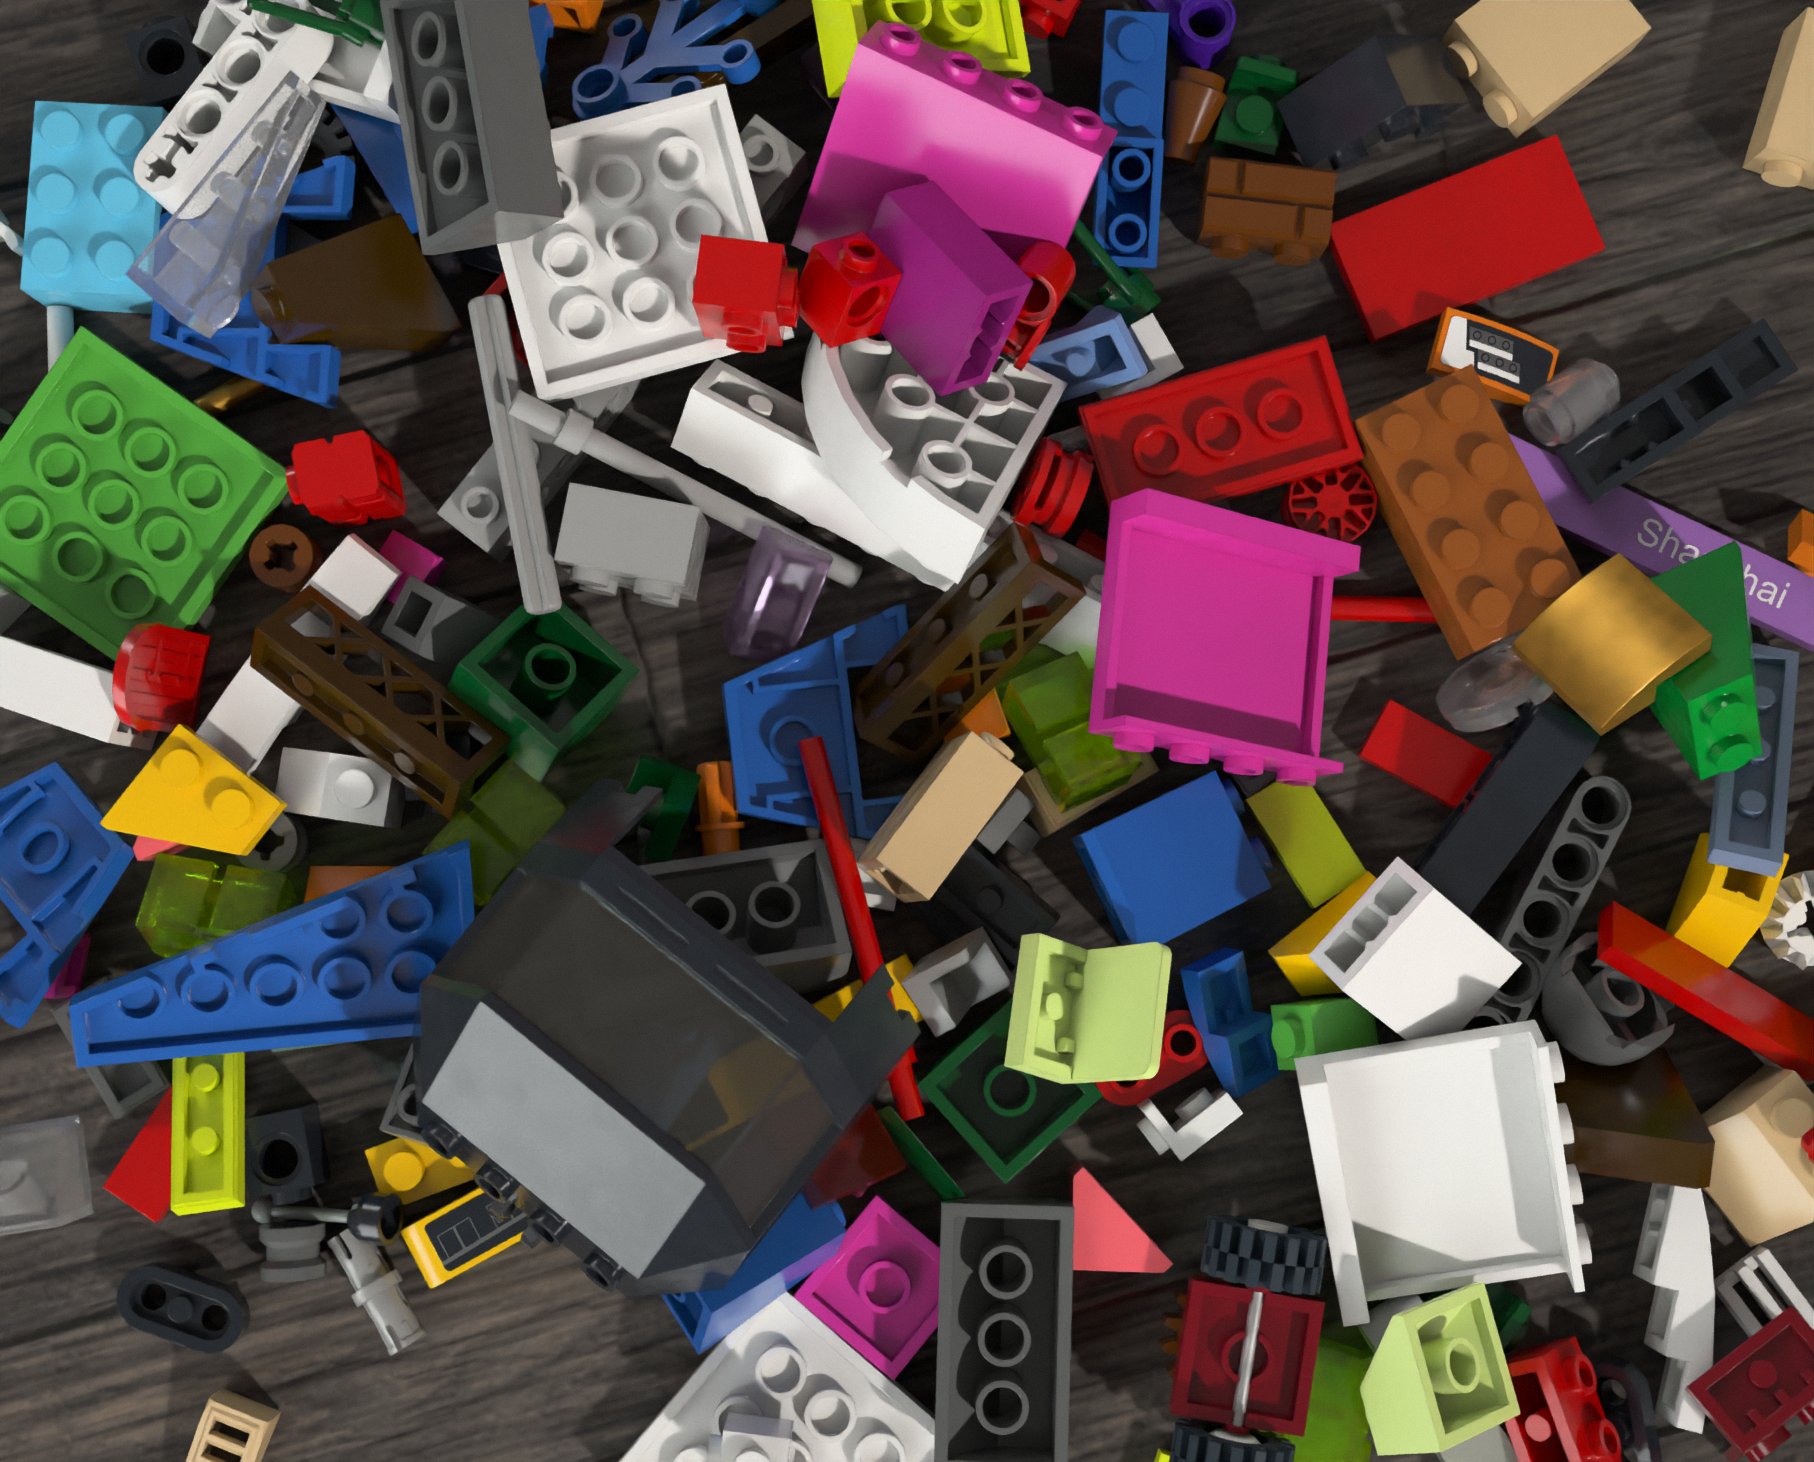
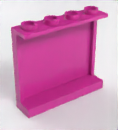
M878 20L857 44L791 245L810 254L812 245L862 231L868 237L876 218L877 206L884 198L886 192L934 181L1014 263L1017 262L1023 251L1030 244L1038 241H1051L1066 249L1103 159L1114 142L1118 130L1105 125L1097 114L1082 107L1068 108L1044 97L1042 91L1028 81L1006 79L982 68L979 60L970 54L955 50L945 51L922 40L921 35L907 25L896 22L885 23ZM1030 277L1037 285L1047 288L1040 280Z
M1150 488L1111 501L1088 732L1114 738L1113 747L1124 751L1151 752L1154 750V747L1170 750L1169 759L1176 762L1204 764L1208 763L1210 758L1224 761L1223 770L1228 773L1261 775L1263 770L1277 773L1276 782L1291 786H1314L1316 784V776L1343 773L1344 763L1319 758L1333 581L1335 577L1359 571L1361 546Z

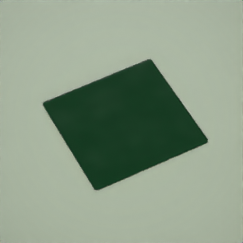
M891 1106L870 1114L873 1120L941 1200L965 1196Z

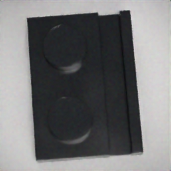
M973 840L930 900L901 903L947 944L983 927L1010 972L1018 965L1021 935L1034 933L1046 935L1061 916L975 840Z

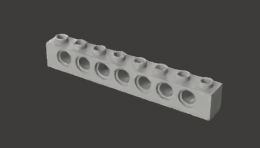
M755 114L739 134L766 231L809 177L806 152ZM649 377L549 403V405L564 413L571 408L594 420L593 428L605 433ZM535 389L531 396L538 399ZM528 424L545 509L588 454L580 451L578 455H574L552 444L553 436ZM492 443L437 514L501 564L513 549L494 443Z

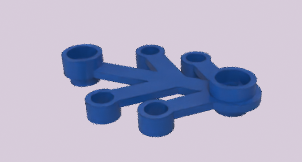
M659 0L660 7L650 35L640 16L629 13L617 17L611 22L607 30L610 40L602 63L584 70L573 83L572 105L575 113L581 121L704 89L699 79L694 76H683L672 83H647L658 74L722 71L726 80L732 84H743L752 80L760 71L761 63L749 41L737 39L726 45H700L745 13L754 17H762L778 7L781 0H721L681 29L682 21L690 19L698 12L701 4L700 0ZM645 50L643 56L628 65L630 57L638 55Z

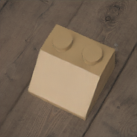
M1764 1065L1701 1115L1715 1140L1710 1187L1702 1189L1743 1242L1750 1247L1814 1222V1164L1809 1160L1808 1153L1801 1147L1802 1136L1814 1127V1094L1794 1070Z

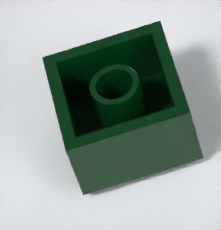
M563 602L560 609L540 615L528 613L523 603L458 663L447 689L511 737L509 747L504 753L540 784L620 704L640 670Z
M1012 993L1006 996L916 1078L917 1086L1005 1184L1103 1096L1092 1082L1061 1084L1004 1066L1013 1003Z

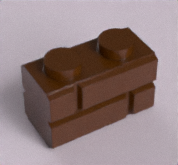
M1210 156L1202 177L1196 245L1210 246V253L1212 255L1226 259L1244 258L1248 255V251L1273 253L1272 260L1274 262L1287 266H1303L1309 264L1311 258L1319 259L1330 240L1333 215L1332 206L1337 176L1336 170Z

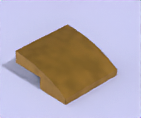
M1618 553L1582 578L1544 610L1513 642L1512 651L1602 736L1653 703L1658 684L1710 652L1713 635L1622 554Z

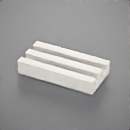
M1760 1245L1714 1279L1715 1293L1749 1338L1763 1327L1734 1290L1733 1285L1741 1281L1770 1321L1783 1312L1754 1274L1753 1270L1758 1266L1789 1307L1792 1305L1814 1330L1813 1308L1767 1248Z

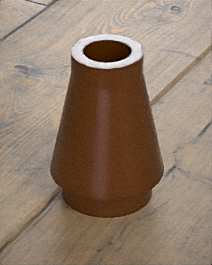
M1180 66L1177 67L1174 80L1167 81L1163 129L1164 160L1184 166H1195L1198 153L1227 99V96L1222 93L1225 84L1223 77L1203 69Z

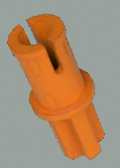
M713 761L702 763L697 767V774L701 775L698 784L700 825H694V832H701L702 855L707 856L740 851L739 829L745 828V822H738L730 762Z

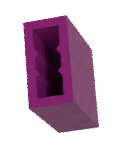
M934 181L886 192L884 198L877 206L876 218L868 238L877 244L880 250L903 274L880 333L940 397L987 382L1034 282Z

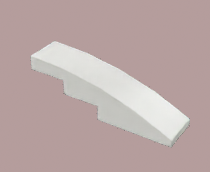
M353 533L342 541L303 589L311 585L367 628L403 573ZM310 611L291 624L293 628L305 637H331L330 627ZM250 655L196 733L252 775L281 730L295 723L305 708L250 667ZM343 655V663L348 655Z
M1652 1183L1632 1274L1656 1285L1644 1338V1344L1667 1356L1655 1413L1677 1428L1702 1434L1705 1413L1687 1393L1685 1388L1713 1367L1715 1289L1709 1224L1701 1188L1692 1189Z

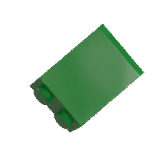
M1732 541L1650 578L1654 584L1713 635L1710 652L1658 684L1655 701L1648 705L1700 781L1721 772L1737 770L1749 760L1762 755L1752 630L1742 551L1739 545Z

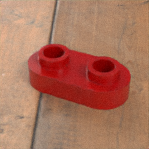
M1172 1009L1165 1012L1160 1066L1153 1078L1134 1080L1129 1085H1120L1116 1081L1093 1082L1105 1099L1121 1106L1138 1104L1198 1071L1208 1062L1209 1059L1203 1048L1201 1034L1195 1027L1190 1011ZM1180 1030L1188 1031L1193 1039L1191 1049L1185 1054L1174 1053L1170 1045L1172 1036Z

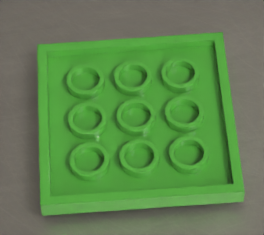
M80 326L0 441V582L116 662L124 639L137 624L161 622L165 626L186 631L192 630L289 491L285 474L286 467L96 333Z

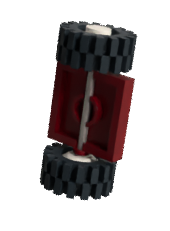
M1229 1214L1208 1215L1200 1270L1208 1273L1210 1276L1224 1278L1225 1281L1189 1276L1168 1407L1171 1414L1185 1416L1188 1419L1180 1418L1177 1419V1422L1175 1421L1169 1462L1294 1461L1295 1444H1291L1292 1441L1287 1438H1279V1434L1274 1432L1301 1437L1305 1435L1325 1302L1321 1298L1301 1295V1293L1308 1295L1320 1293L1328 1238L1324 1237L1323 1234L1311 1232V1230L1305 1228H1295L1290 1224L1275 1223L1260 1218L1252 1219L1248 1216L1237 1215L1236 1217Z

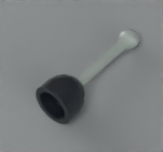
M372 1192L361 1195L353 1203L351 1210L289 1205L274 1206L273 1200L268 1197L255 1201L251 1209L253 1218L259 1223H269L275 1218L348 1223L350 1233L358 1241L368 1245L391 1246L396 1242L401 1233L400 1230L402 1229L404 1219L401 1198L398 1194L389 1192Z

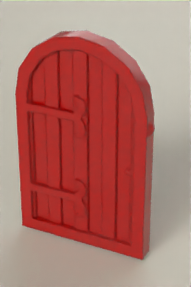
M161 622L137 624L124 639L113 670L112 696L114 709L120 721L139 731L155 730L172 733L178 724L187 725L195 731L211 636L165 626Z

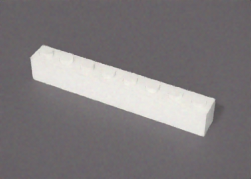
M716 359L693 385L673 438L672 448L691 457L696 463L712 468L748 487L756 495L767 497L803 516L811 524L824 527L858 545L868 554L879 556L915 575L925 584L936 586L946 592L955 583L944 575L932 572L922 566L919 560L878 529L846 495L818 452L805 417L804 404L719 359ZM1001 508L968 568L1013 522L1010 519V512ZM1031 523L1028 526L1020 524L1033 533L1044 560L1081 581L1087 593L1039 643L1065 654L1094 672L1105 562L1061 539L1044 534L1042 529ZM1040 581L1022 600V609L1045 604L1057 590Z

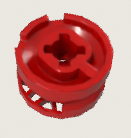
M1044 436L1032 452L1019 480L1010 509V519L1025 526H1028L1031 522L1042 525V532L1044 534L1061 539L1072 525L1084 500L1093 473L1094 464H1092L1094 457L1078 450L1072 454L1062 451V443Z
M1353 463L1289 482L1282 495L1280 515L1285 526L1351 543L1367 531L1374 519L1377 495L1373 481L1360 466ZM1357 472L1361 475L1359 479L1356 476ZM1363 479L1368 484L1369 490H1366L1365 486L1361 483ZM1368 496L1372 497V503L1369 502Z

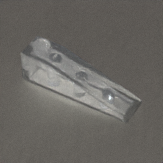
M290 70L125 275L179 322L202 335L211 338L219 328L226 326L237 314L240 301L249 292V285L256 277L327 101Z

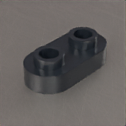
M164 1262L148 1263L130 1272L121 1282L117 1292V1308L121 1318L127 1325L135 1330L201 1353L213 1354L226 1350L243 1337L250 1322L248 1302L238 1289ZM152 1284H158L165 1290L166 1301L164 1305H157L151 1301L149 1288ZM212 1305H218L225 1310L227 1314L225 1326H217L210 1320L209 1310Z
M1606 1357L1592 1365L1596 1374V1392L1606 1419L1614 1425L1618 1432L1621 1443L1620 1457L1622 1462H1631L1623 1452V1445L1629 1446L1635 1451L1638 1462H1662L1652 1398L1646 1377L1636 1365L1620 1357ZM1612 1380L1618 1381L1626 1391V1399L1619 1397L1614 1392L1611 1384Z

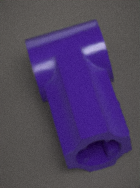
M1137 0L1147 12L1169 13L1168 35L1174 40V49L1179 60L1188 67L1210 69L1218 65L1226 56L1236 22L1235 8L1230 0ZM1205 23L1215 28L1218 34L1214 37L1205 38L1198 36L1190 27L1195 24Z

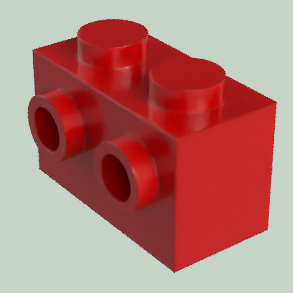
M701 234L692 304L704 337L726 340L727 347L749 353L765 352L766 345L783 346L785 326L797 327L801 298V287H797L798 269L788 267L784 244Z
M1576 1336L1520 1348L1505 1357L1521 1414L1504 1423L1519 1462H1622L1620 1457L1621 1443L1618 1432L1614 1425L1606 1419L1596 1392L1597 1381L1594 1368L1590 1360L1582 1354Z

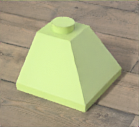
M1484 1281L1471 1283L1392 1316L1360 1386L1366 1418L1378 1456L1443 1452L1521 1414Z

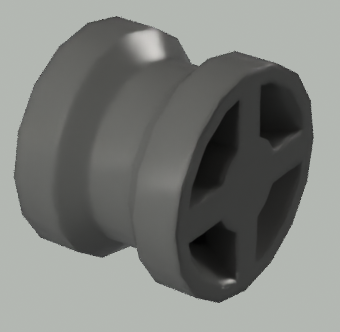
M282 812L271 825L270 830L272 831L265 838L259 840L248 856L236 855L242 865L251 871L264 874L292 872L304 862L309 854L311 841L307 827L295 815Z
M288 1220L259 1226V1240L266 1245V1260L260 1265V1280L264 1282H296L327 1275V1261L320 1256V1241L326 1236V1222Z

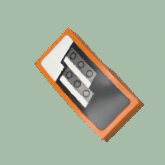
M1447 307L1441 314L1426 373L1443 378L1472 364L1489 398L1541 412L1544 410L1559 350L1508 326Z

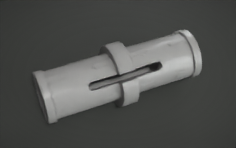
M349 1228L341 1232L340 1236L337 1235L327 1242L356 1293L351 1295V1298L357 1307L361 1305L365 1307L381 1335L390 1356L428 1334L398 1284L404 1280L399 1270H390L377 1245H368L358 1241L350 1233Z

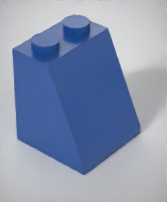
M1216 771L1209 772L1070 838L1121 946L1149 942L1164 944L1272 888L1265 875L1273 871L1271 860L1257 836L1248 839L1238 818L1239 815L1245 813V808L1237 789L1229 778L1220 781Z
M773 1124L704 1165L716 1174L750 1227L803 1158L800 1154V1146L793 1139L786 1141L776 1125ZM811 1179L724 1289L661 1295L698 1355L715 1345L836 1255L847 1232L844 1228L846 1221L843 1211L836 1199L828 1192L821 1194Z

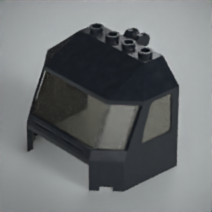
M600 778L536 843L438 965L421 982L412 1031L417 1125L423 1129L421 1136L424 1141L437 1154L448 1160L456 1156L476 1172L474 1175L475 1182L488 1196L494 1199L488 1209V1214L500 1223L519 1208L529 1216L527 1219L528 1224L521 1235L520 1241L531 1250L542 1240L553 1247H559L563 1244L583 1261L581 1263L583 1272L600 1288L609 1292L616 1288L627 1298L724 1289L872 1104L921 1031L910 1011L902 1009L896 1011L889 999L887 992L895 983L884 963L880 965L836 1020L832 1022L614 848L661 798L663 789L643 786L636 795L625 793L619 781Z

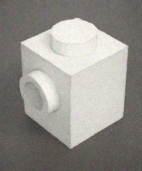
M729 1412L723 1429V1435H710L706 1462H789L794 1420Z

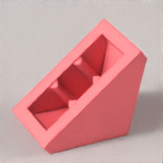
M1079 1160L1069 1167L1068 1197L1074 1205L1073 1270L1164 1273L1173 1265L1165 1252Z

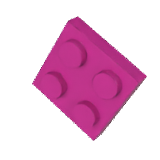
M876 1192L846 1228L847 1232L837 1254L810 1273L795 1290L793 1297L894 1381L938 1327L940 1244Z

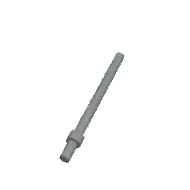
M520 389L516 393L509 407L508 414L553 436L552 444L574 455H578L582 451L684 504L698 506L702 513L850 589L857 583L862 572V566L593 428L594 420L571 408L564 413Z

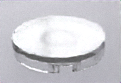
M1515 640L1494 646L1471 658L1455 670L1440 686L1435 700L1444 719H1446L1447 723H1451L1453 729L1461 732H1476L1505 725L1519 716L1515 707L1531 699L1534 706L1538 703L1541 704L1552 694L1554 690L1512 651Z

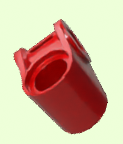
M1038 241L1030 244L1015 263L1029 278L1032 277L1040 280L1047 287L1044 288L1035 282L1033 283L1001 351L1014 359L1013 367L1019 371L1023 370L1052 323L1050 320L1073 284L1076 275L1075 262L1071 254L1061 245L1051 241Z

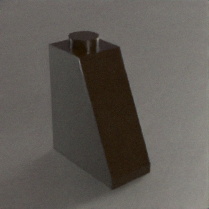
M401 213L268 262L249 285L252 291L251 301L257 317L266 327L273 329L280 344L331 345L344 348L432 352L441 348L462 328L458 317Z
M1664 1047L1656 1048L1646 1056L1627 1064L1598 1066L1581 1061L1563 1065L1565 1082L1554 1083L1557 1104L1566 1103L1574 1133V1143L1563 1145L1566 1164L1574 1163L1577 1171L1581 1173L1692 1189L1710 1187L1715 1140Z

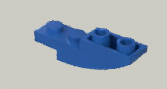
M1106 10L1104 13L1097 115L1103 120L1105 125L1118 130V133L1106 153L1094 181L1092 235L1118 267L1156 269L1164 148L1162 122L1169 13ZM1092 258V266H1099Z

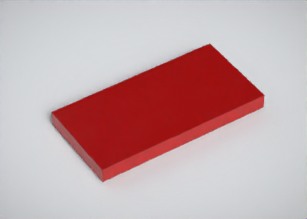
M1557 134L1336 221L1331 225L1328 244L1370 345L1440 318L1447 307L1460 310L1598 255L1606 248Z
M1326 335L1080 406L1077 410L1090 456L1094 457L1092 463L1094 464V470L1109 518L1111 501L1146 488L1213 505L1353 464L1364 458Z

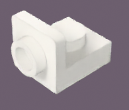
M1204 1087L1189 1096L1175 1109L1180 1118L1172 1125H1169L1149 1098L1138 1103L1137 1106L1146 1117L1136 1125L1159 1155H1162L1170 1148L1179 1160L1183 1161L1240 1117L1243 1112L1230 1095L1220 1087L1212 1094Z

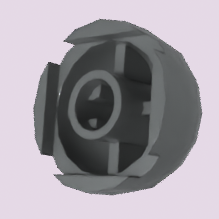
M1598 932L1585 933L1560 953L1550 970L1539 994L1542 1016L1550 1033L1559 1044L1579 1059L1598 1066L1631 1063L1646 1056L1673 1034L1675 1024L1667 1027L1666 1012L1674 1008V1003L1597 958Z

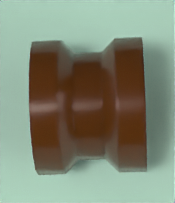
M286 524L272 525L262 530L253 540L249 551L250 566L256 577L265 584L289 594L299 593L325 563V554L320 544L298 528ZM279 553L281 555L279 560L280 566L276 568L274 566L277 565V557Z

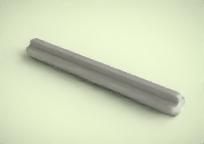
M500 295L479 296L469 301L468 309L524 608L533 615L551 613L561 608L562 601L528 423L508 414L509 407L519 389L521 391L522 389L506 304Z

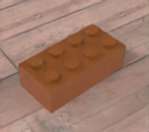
M1472 364L1354 421L1353 424L1364 456L1356 464L1373 481L1377 495V505L1457 661L1528 627L1544 610L1583 578Z

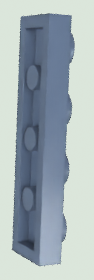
M1753 643L1762 755L1749 760L1737 770L1721 772L1715 775L1707 863L1775 877L1783 864L1800 652Z

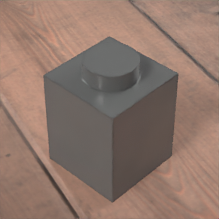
M409 575L381 633L415 654L455 670L458 663L499 626L501 620L457 595Z

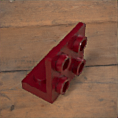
M1792 1305L1685 1388L1687 1393L1732 1445L1723 1453L1729 1462H1736L1744 1455L1750 1462L1761 1461L1792 1436L1784 1426L1787 1421L1796 1415L1804 1425H1807L1814 1419V1330Z

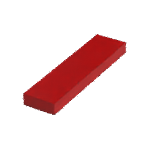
M1612 901L1599 912L1597 958L1780 1067L1794 1070L1802 1080L1809 1083L1814 1080V1019L1615 901Z

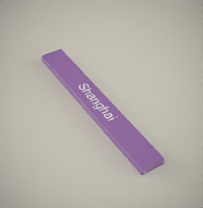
M1509 434L1560 533L1610 557L1620 553L1637 569L1653 577L1735 541L1742 551L1750 622L1814 652V578L1621 486L1616 487L1590 504L1558 456Z

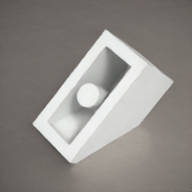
M283 747L275 794L288 804L283 810L284 812L401 829L405 805V785L369 758Z

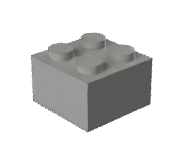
M570 482L554 560L570 575L569 580L579 583L578 588L601 595L616 596L617 587L619 586L634 589L633 592L641 594V601L659 606L678 608L680 598L696 601L710 526L698 506Z

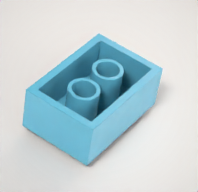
M35 101L20 289L45 307L61 305L72 307L73 310L152 314L160 214L168 211L136 182L133 170L134 162L139 152L169 114L163 107Z

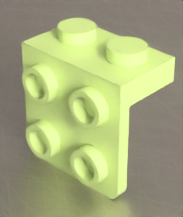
M1042 933L1021 935L1004 1066L1061 1084L1153 1078L1160 1066L1172 958L1170 948L1157 942L1086 950Z

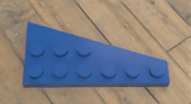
M469 838L73 995L68 1007L77 1068L412 1036L421 982L433 971L475 919ZM477 950L451 980L456 981L478 959Z

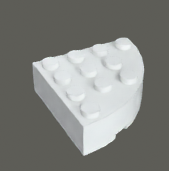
M813 332L806 350L801 385L805 417L819 454L841 489L878 529L919 560L926 569L940 573L959 584L1026 466L1032 452L1039 443L1068 383L1028 362L1023 370L1019 371L1013 367L1014 359L1001 352L987 382L940 397L880 332L833 348H829Z

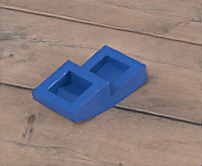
M1224 947L1181 968L1180 972L1193 1022L1202 1037L1205 1053L1225 1091L1230 1096L1239 1098L1281 1075L1282 1073L1281 1070H1278L1276 1052L1271 1040L1272 1014L1253 1011L1243 951Z

